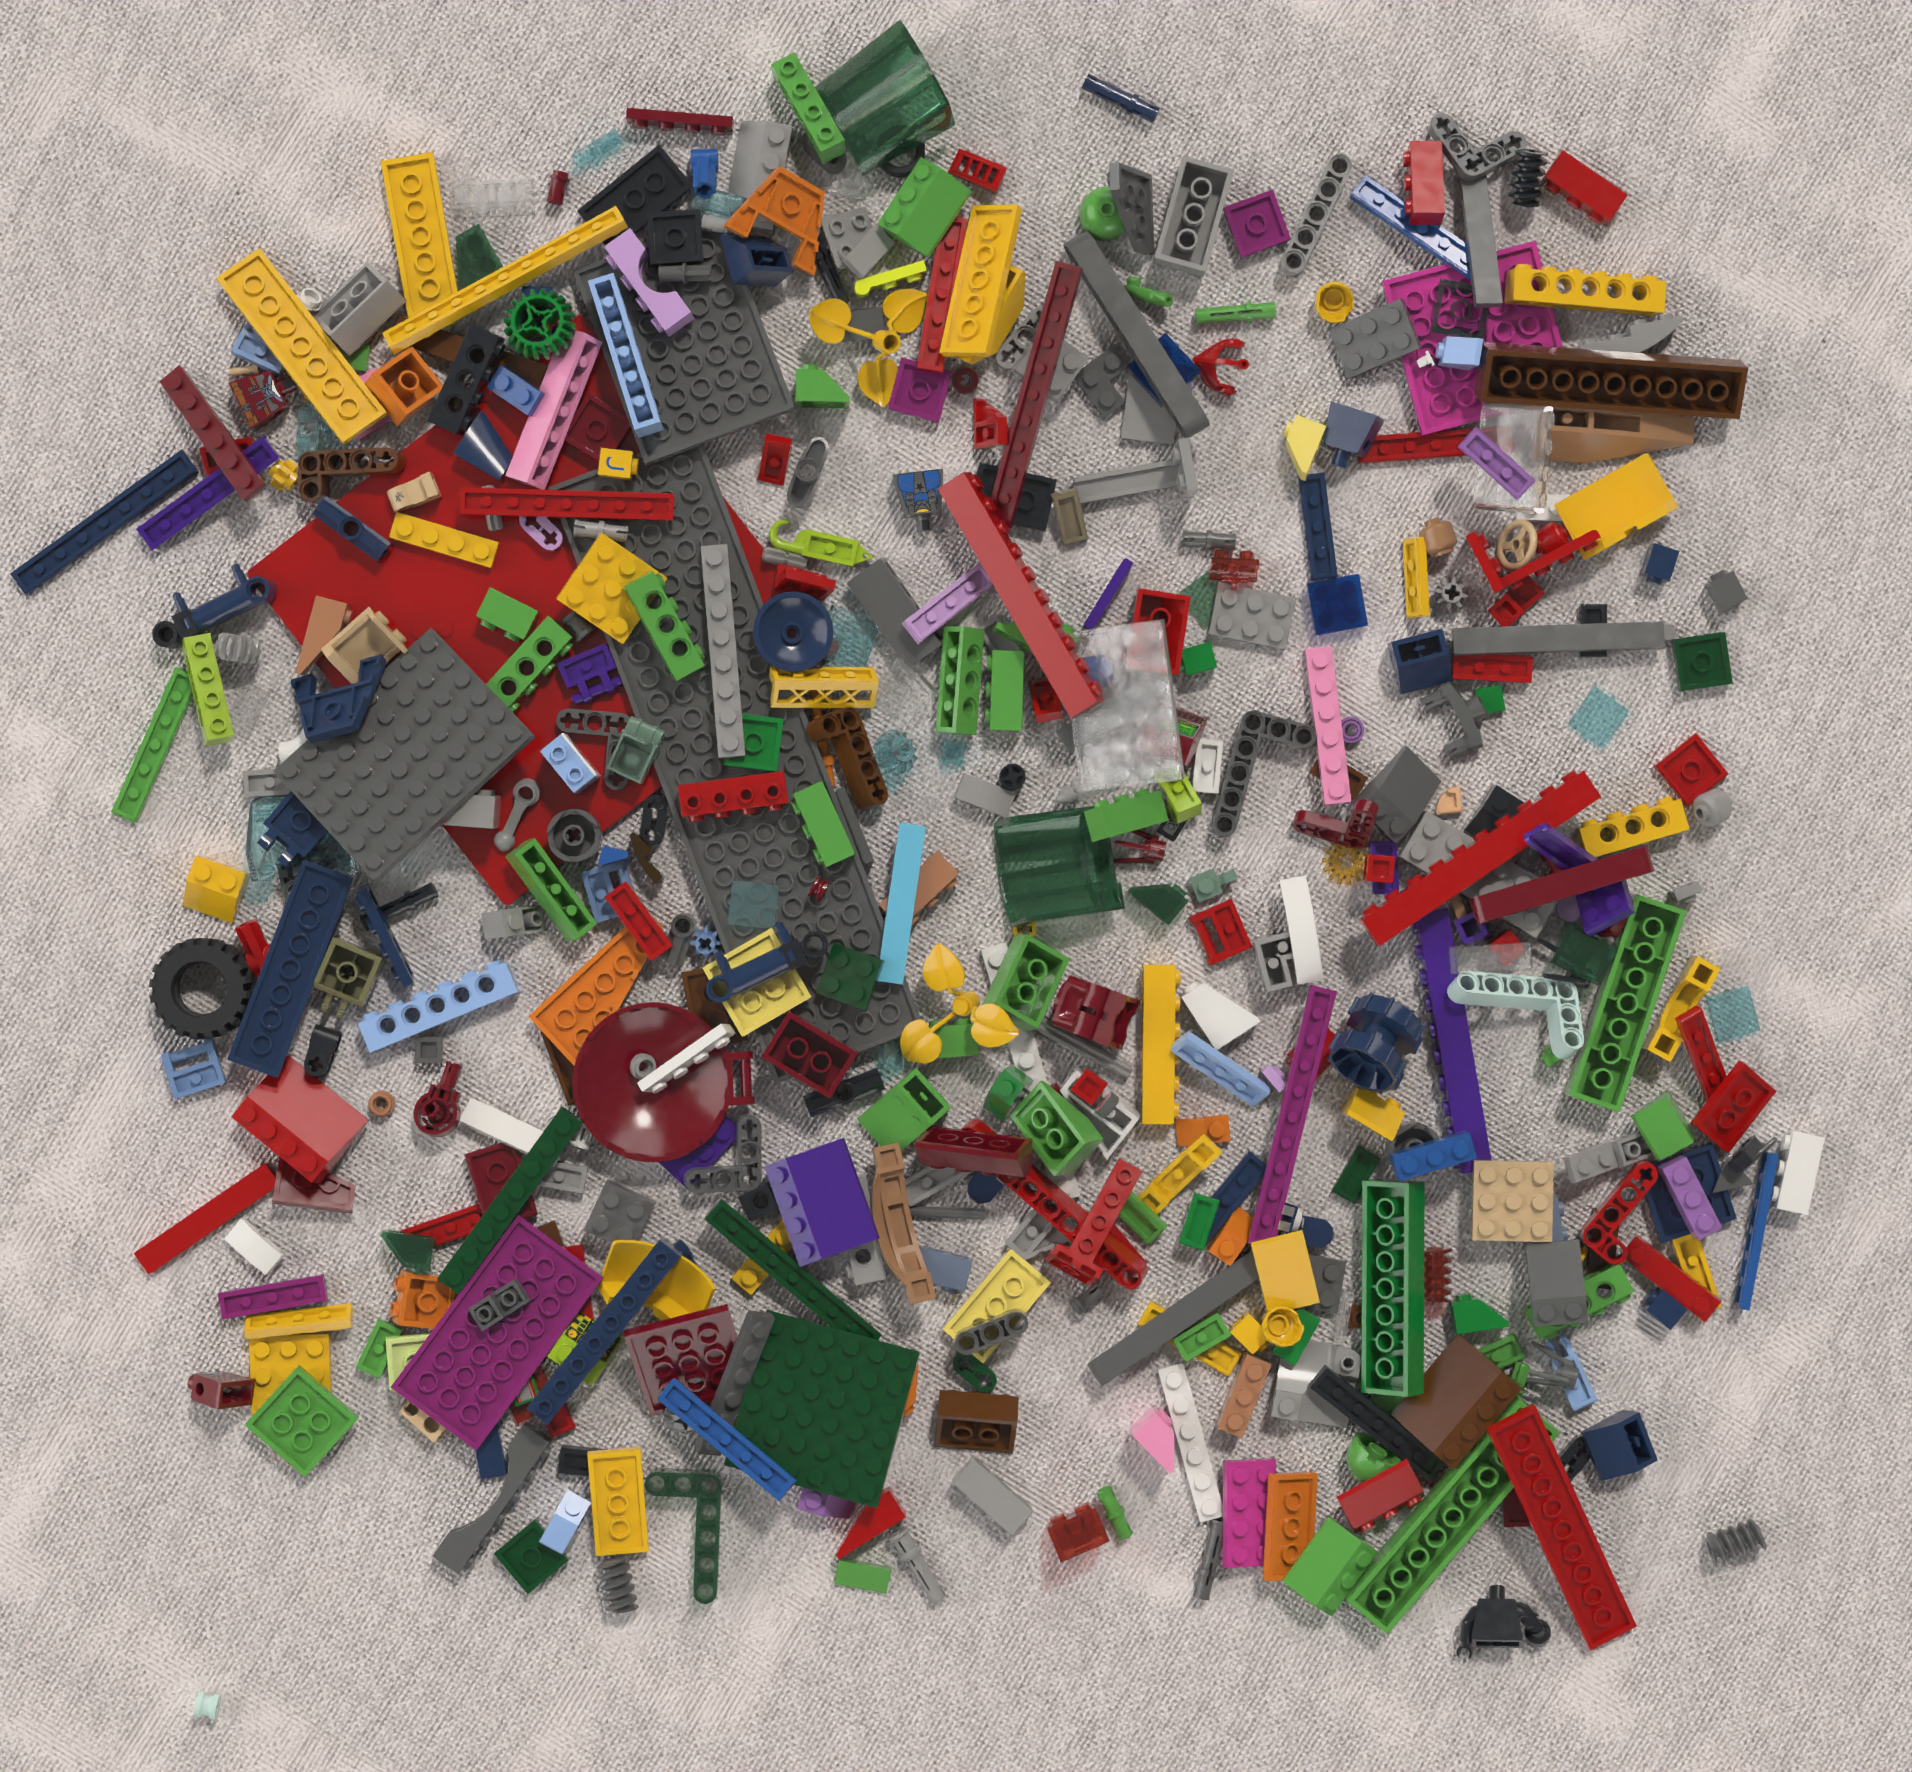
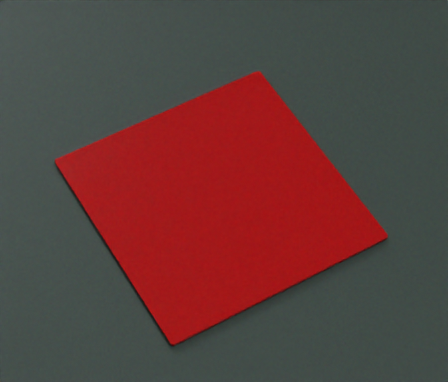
M577 315L576 319L572 321L576 325V330L598 339L595 331L584 317ZM600 347L576 411L589 392L627 416ZM554 352L550 353L549 360L545 359L543 354L539 361L533 358V354L527 359L548 366ZM487 384L482 391L484 394L483 400L478 408L475 407L471 417L474 421L480 412L485 413L513 456L529 416L488 389L489 384ZM463 404L460 405V406H459L457 409H455L454 411H455V412L461 411L462 408H463ZM435 425L401 451L405 457L406 464L400 473L370 475L336 502L392 543L384 558L377 562L316 517L250 568L247 576L249 579L258 576L274 582L277 588V596L270 603V606L302 646L317 595L351 605L350 611H353L352 621L368 607L375 613L381 611L390 622L387 626L396 625L399 627L401 634L407 639L404 643L407 649L418 640L411 633V628L414 624L422 623L426 626L427 630L432 628L485 684L525 642V640L520 638L517 643L504 636L505 630L496 627L493 631L480 624L482 619L478 618L476 614L490 587L540 612L530 635L549 616L574 638L571 642L574 645L564 657L559 655L553 662L556 665L546 677L541 675L535 682L538 684L536 689L528 697L524 694L518 700L520 706L514 714L534 734L535 738L480 788L495 790V795L502 796L499 828L442 825L504 905H510L529 890L505 857L521 843L535 838L556 868L566 862L558 858L551 851L547 840L548 826L558 813L568 809L587 811L599 821L604 832L661 788L662 785L652 763L643 784L629 779L628 785L622 790L610 789L606 785L604 778L608 736L567 733L557 726L556 718L558 713L563 709L569 708L623 713L629 717H635L624 685L616 688L615 692L611 694L606 692L593 698V701L586 704L583 702L575 706L571 696L580 692L579 687L576 685L568 689L557 663L607 643L603 630L595 625L596 629L585 639L577 643L573 632L567 625L561 623L573 610L557 600L556 597L578 566L561 519L546 517L560 530L564 538L561 548L556 551H547L522 528L519 521L520 517L501 516L503 528L497 531H490L486 516L460 515V487L481 488L493 485L495 488L508 489L537 488L522 484L507 476L500 482L456 456L454 451L463 436ZM630 428L617 450L633 451L634 454H638L641 452L632 428ZM564 441L545 490H549L550 486L598 469L599 462ZM394 457L386 464L389 465L390 462H394ZM431 472L434 475L442 497L414 508L411 507L400 511L399 513L499 542L493 568L389 538L396 512L393 510L387 491L420 477V475ZM724 498L763 604H765L772 597L785 593L774 589L777 565L762 561L764 548ZM526 517L528 521L527 527L533 525L537 530L540 529L541 525L536 521L537 517ZM356 522L350 523L346 528L348 536H354L359 531V526ZM546 530L542 532L547 539L546 545L550 543L555 545L558 542L555 539L557 533L551 535ZM260 584L257 589L264 595L265 586ZM443 621L450 622L454 627V631L449 637H443L438 633V625ZM789 629L787 636L793 639L796 637V632L793 629ZM834 638L828 653L815 667L838 650V644ZM545 641L539 645L540 655L547 656L552 652V644ZM399 651L386 663L384 670L403 652ZM325 655L316 662V665L335 689L351 684ZM526 661L522 664L521 672L523 675L529 676L534 672L533 662ZM617 668L607 672L610 679L620 675ZM597 676L585 682L587 687L591 688L602 683L600 676ZM507 681L504 684L503 692L505 695L510 696L516 692L517 686L514 681ZM567 713V717L562 718L561 722L566 724V728H570L571 724H580L579 730H584L583 719L585 714H580L581 719H574L571 717V713ZM594 715L588 719V727L591 730L597 731L602 727L601 717ZM606 716L608 725L605 732H610L609 727H616L619 729V733H622V729H625L627 723L624 722V718H620L618 723L610 722L612 716ZM562 733L569 735L601 775L579 794L573 793L540 752ZM617 745L612 748V755ZM615 772V775H610L609 779L614 781V786H618L620 781H624V776ZM522 779H532L539 784L541 795L535 804L525 808L514 833V847L509 851H500L494 844V838L498 832L503 831L514 807V787ZM529 787L520 788L519 793L523 799L529 800L533 798V791ZM579 829L569 832L572 836L571 842L574 840L580 841Z

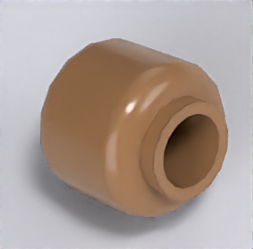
M1439 517L1424 522L1425 528L1419 532V537H1424L1427 555H1433L1434 558H1438L1453 552V547L1458 541L1451 522L1446 520L1440 521Z

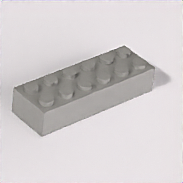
M1423 811L1397 853V857L1420 872L1427 874L1430 872L1428 867L1439 859L1445 862L1452 857L1450 853L1452 850L1462 844L1467 847L1474 840L1430 812ZM1507 860L1458 894L1469 900L1539 877ZM1558 901L1499 919L1529 937L1537 938Z

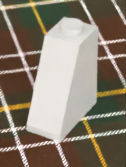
M1194 981L1182 989L1184 994L1180 996L1181 1000L1211 1046L1216 1050L1260 1022L1258 1017L1205 983L1197 984Z

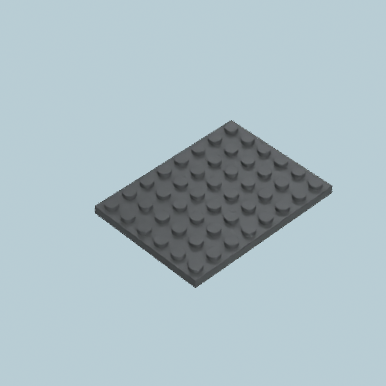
M702 231L704 263L688 264L710 265L713 271L712 280L690 281L687 284H683V282L660 283L659 267H651L649 242L642 244L649 255L642 272L644 284L651 290L660 293L676 291L695 318L670 337L667 336L665 331L661 333L657 331L650 321L654 318L649 309L646 312L642 310L635 300L639 297L634 289L629 291L620 279L623 273L619 268L613 270L606 258L572 270L597 338L602 342L603 354L646 466L796 410L748 285H734L720 238L725 233ZM614 273L664 428L662 431L638 438L634 430L588 283L589 280Z
M432 628L428 629L408 648L409 651L407 653H402L382 672L358 731L310 743L307 740L273 771L376 883L535 738L534 734Z

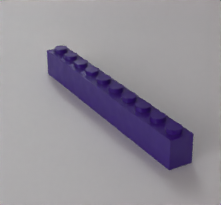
M1446 907L1438 908L1412 924L1411 931L1413 935L1417 934L1418 945H1415V954L1417 961L1421 960L1423 971H1419L1421 986H1426L1427 997H1424L1426 1013L1430 1012L1432 1023H1428L1430 1038H1435L1436 1049H1433V1058L1435 1065L1439 1064L1441 1075H1437L1439 1090H1444L1446 1100L1442 1101V1110L1444 1117L1448 1116L1450 1127H1446L1447 1135L1464 1130L1470 1132L1477 1156L1473 1160H1492L1465 1004L1453 1002L1447 993L1448 986L1459 975L1449 912ZM1473 1160L1453 1165V1169H1458L1460 1174L1472 1173Z

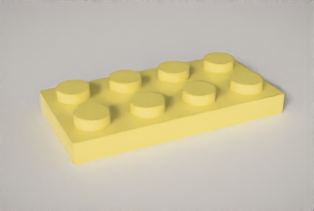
M1010 1248L942 1329L955 1340V1335L959 1330L1008 1310L1021 1309L1026 1313L1051 1284V1281ZM1018 1315L1012 1316L1009 1320V1325L1013 1328L1022 1317ZM989 1325L984 1330V1334L988 1338H995L999 1333V1329L994 1325ZM964 1335L960 1338L959 1344L964 1348H969L974 1344V1339L970 1335ZM999 1344L972 1355L984 1363Z

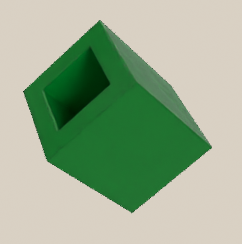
M1211 642L1183 649L1180 672H1184L1185 677L1217 668Z

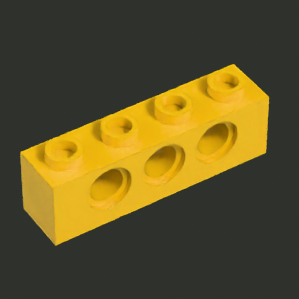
M1672 796L1656 800L1657 805L1647 807L1646 803L1631 807L1632 813L1622 815L1621 811L1607 814V820L1597 823L1596 818L1581 822L1582 827L1575 829L1579 846L1594 857H1598L1686 831L1690 828L1681 799L1673 800ZM1654 812H1658L1662 816V823L1658 827L1651 823V816ZM1630 819L1634 820L1637 824V830L1634 834H1629L1625 828L1627 821ZM1604 827H1608L1612 832V837L1608 842L1603 841L1600 837V832Z

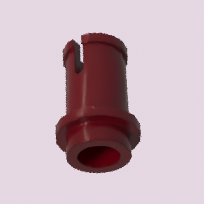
M553 170V174L549 176L551 184L546 202L563 206L566 185L570 183L568 173Z

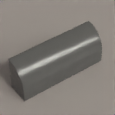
M885 557L878 559L847 582V585L907 670L942 647L943 640L937 631L917 644L901 624L918 611L920 607Z

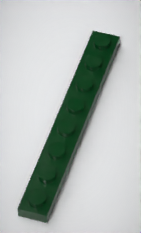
M563 1106L559 1109L437 1280L458 1295L582 1126L583 1121Z
M722 1198L705 1216V1221L832 1328L875 1340L882 1336L876 1328L805 1268L799 1267L798 1262Z

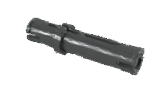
M1219 1519L1211 1520L1201 1567L1197 1568L1199 1575L1193 1596L1202 1600L1209 1601L1213 1580L1218 1575L1216 1568L1223 1543V1520Z

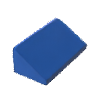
M604 846L602 847L598 866L632 858V854L628 851Z

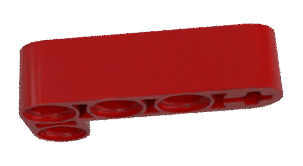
M1641 1160L1636 1162L1581 1228L1580 1234L1583 1241L1611 1264H1621L1627 1257V1248L1613 1235V1232L1658 1179L1657 1169L1648 1161ZM1641 1168L1644 1170L1650 1168L1648 1170L1650 1177L1648 1179L1642 1177L1638 1182L1642 1186L1640 1189L1630 1181L1632 1178L1636 1182L1641 1177L1639 1170ZM1626 1187L1634 1189V1196L1630 1200H1623L1621 1198V1192ZM1613 1207L1617 1209L1616 1218L1611 1221L1604 1219L1605 1210ZM1591 1228L1600 1229V1237L1595 1241L1587 1239V1232ZM1611 1245H1619L1621 1253L1619 1256L1611 1258L1607 1254L1608 1248Z

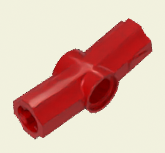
M256 918L235 927V930L246 952L245 957L248 966L258 979L271 943L268 944Z

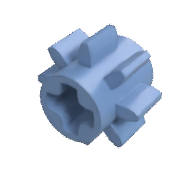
M707 924L703 932L698 928L694 931L698 938L692 939L690 944L695 945L697 949L694 953L695 955L699 953L705 954V959H708L711 952L715 954L720 951L717 945H722L717 930L710 929L709 924ZM707 938L711 939L712 942L707 946L703 943Z

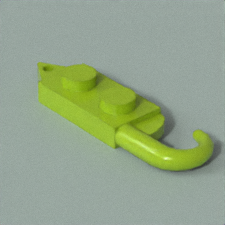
M782 519L776 521L769 530L771 544L776 549L849 567H854L855 564L873 559L859 544L858 540L809 529L799 532L794 543L783 541L778 538L777 531L781 526L789 525V520ZM864 554H867V555H868V557H867L866 559L863 558V555H864Z

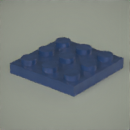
M1713 1143L1668 1156L1661 1161L1650 1162L1657 1169L1656 1166L1678 1155L1687 1157L1720 1224L1737 1219L1728 1190L1712 1193L1721 1172ZM1641 1168L1639 1170V1173L1641 1174L1639 1180L1642 1177H1646L1647 1179L1650 1177V1174L1648 1172L1650 1168H1648L1647 1170ZM1658 1171V1179L1645 1194V1198L1659 1242L1664 1243L1689 1235L1690 1232Z

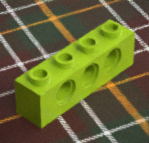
M211 634L185 637L181 647L205 747L232 742L234 732Z

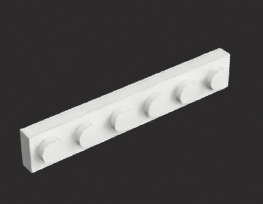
M1179 1362L1158 1368V1374L1173 1422V1428L1199 1521L1201 1523L1222 1517L1223 1504L1184 1364Z

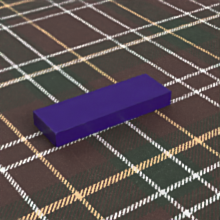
M1127 558L1123 559L1083 624V628L1089 632L1093 630L1132 567V561Z

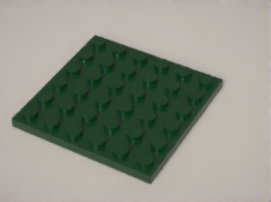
M767 1310L766 1313H771L775 1320L751 1381L745 1386L734 1427L797 1479L794 1485L878 1508L921 1352ZM726 1457L725 1466L741 1470Z

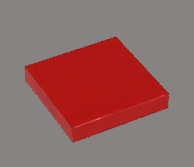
M1697 733L1691 735L1653 766L1677 797L1681 799L1685 807H1689L1698 795L1709 791L1729 775Z

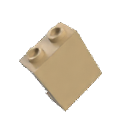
M370 607L364 610L321 648L326 658L351 684L358 682L360 660L381 654L387 660V663L399 651H402L404 654L409 651L404 644L407 639L398 629L392 631L387 626L390 622L381 611L375 613Z

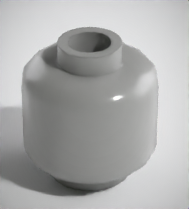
M1712 789L1698 795L1694 799L1692 810L1695 819L1700 824L1712 827L1730 817L1732 803L1725 792L1719 789Z

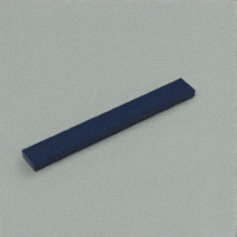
M181 449L11 572L10 575L26 596L30 595L199 472L185 451Z

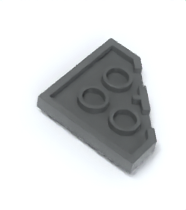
M1120 162L1109 163L1107 182L1134 252L1143 255L1154 254L1152 175Z

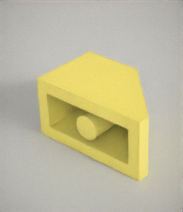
M1296 415L1293 423L1288 422L1283 436L1287 437L1286 449L1300 479L1306 481L1325 435L1326 426Z

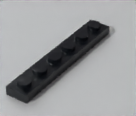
M1324 1365L1308 1384L1313 1391L1401 1460L1407 1459L1410 1466L1431 1482L1446 1464L1396 1419L1327 1365Z

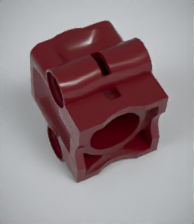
M1070 975L1060 987L1052 1009V1025L1103 1045L1122 1050L1127 1038L1129 1021L1136 1014L1140 1000Z

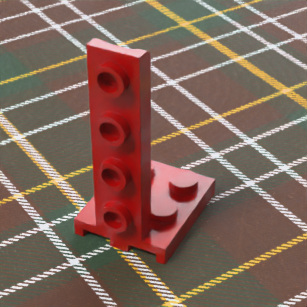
M1592 530L1501 578L1499 573L1503 569L1496 557L1491 559L1487 551L1491 546L1485 534L1479 535L1477 531H1474L1465 536L1495 593L1509 585L1513 590L1527 583L1525 577L1532 573L1538 577L1550 571L1549 565L1558 560L1561 565L1574 558V551L1582 548L1586 552L1599 545L1597 539L1601 538L1597 530Z
M1119 1158L1070 1247L1057 1243L1048 1251L1043 1261L1089 1287L1100 1278L1103 1269L1098 1267L1094 1259L1142 1171Z

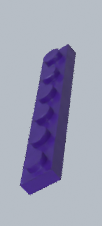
M265 436L243 451L258 473L281 458ZM219 468L140 525L136 530L151 550H154L234 492L235 489Z

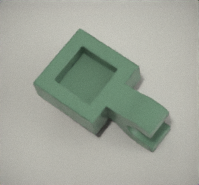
M1210 869L1189 878L1198 903L1222 894L1221 885L1238 879L1234 869L1217 876L1214 869Z

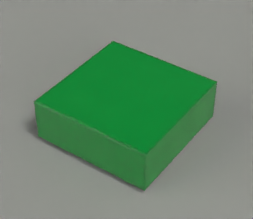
M1501 685L1474 689L1475 696H1479L1483 703L1481 705L1482 707L1484 705L1488 714L1506 711Z

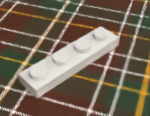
M730 1024L718 1025L637 1084L642 1092H653L655 1094L667 1087L666 1082L673 1077L677 1079L688 1072L687 1067L693 1063L698 1064L709 1057L708 1053L714 1048L720 1049L730 1042L729 1038L736 1034Z

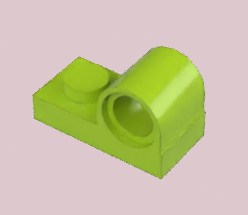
M1174 764L1155 772V779L1167 798L1168 811L1174 823L1178 824L1201 814L1202 803L1180 765Z

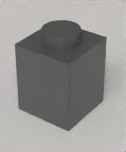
M1723 569L1711 575V582L1705 584L1719 613L1748 599L1734 571L1725 573Z

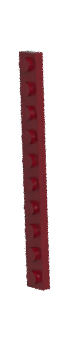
M1055 261L1007 436V444L1004 447L990 498L996 506V511L994 512L999 520H1003L1008 528L1013 526L1083 272L1081 267L1060 261Z

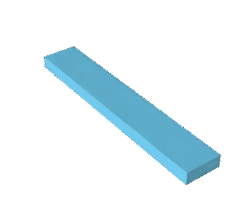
M906 823L899 824L880 959L885 961L878 981L903 985L926 826Z

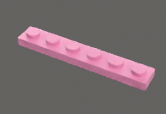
M1332 646L1305 649L1324 806L1350 804L1352 801Z

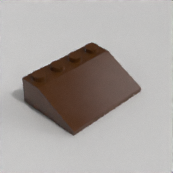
M1457 1334L1424 1373V1394L1404 1397L1390 1415L1454 1470L1487 1431L1486 1427L1495 1422L1522 1390V1387L1464 1337Z

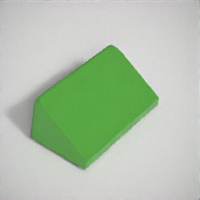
M840 1558L834 1584L886 1594L891 1567Z

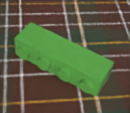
M535 838L524 841L505 856L566 941L579 939L597 924Z

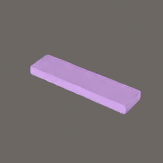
M979 562L901 623L917 644L993 586L981 563Z

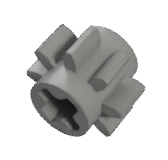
M1456 577L1451 578L1449 584L1442 579L1440 581L1442 588L1434 590V593L1439 594L1440 598L1436 601V604L1443 602L1446 604V610H1449L1453 603L1457 608H1460L1461 603L1459 600L1468 597V595L1462 593L1465 583L1461 585L1456 584ZM1453 588L1452 592L1456 593V597L1449 600V595L1445 594V591Z

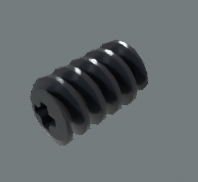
M1534 149L1516 150L1515 154L1522 158L1521 160L1513 161V164L1520 169L1511 172V175L1517 177L1518 181L1509 183L1510 186L1516 188V191L1509 192L1507 196L1514 199L1512 203L1515 205L1539 207L1540 202L1535 198L1540 197L1542 191L1537 187L1543 186L1544 181L1538 177L1545 175V170L1540 166L1547 164V159L1542 156L1549 153Z

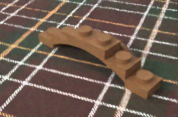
M899 1142L871 1149L876 1167L871 1190V1214L880 1237L877 1239L880 1251L892 1272L904 1283L909 1305L936 1299L931 1273L928 1272L911 1218L904 1178L905 1166Z

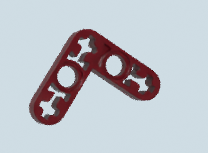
M1357 800L1349 822L1300 810L1295 813L1292 827L1297 832L1353 849H1363L1369 840L1379 807L1370 800Z

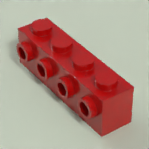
M784 771L678 785L681 814L683 818L688 817L689 822L705 820L704 815L714 813L715 818L730 817V811L741 810L742 815L758 813L757 808L765 806L768 807V811L784 809L783 804L789 803Z

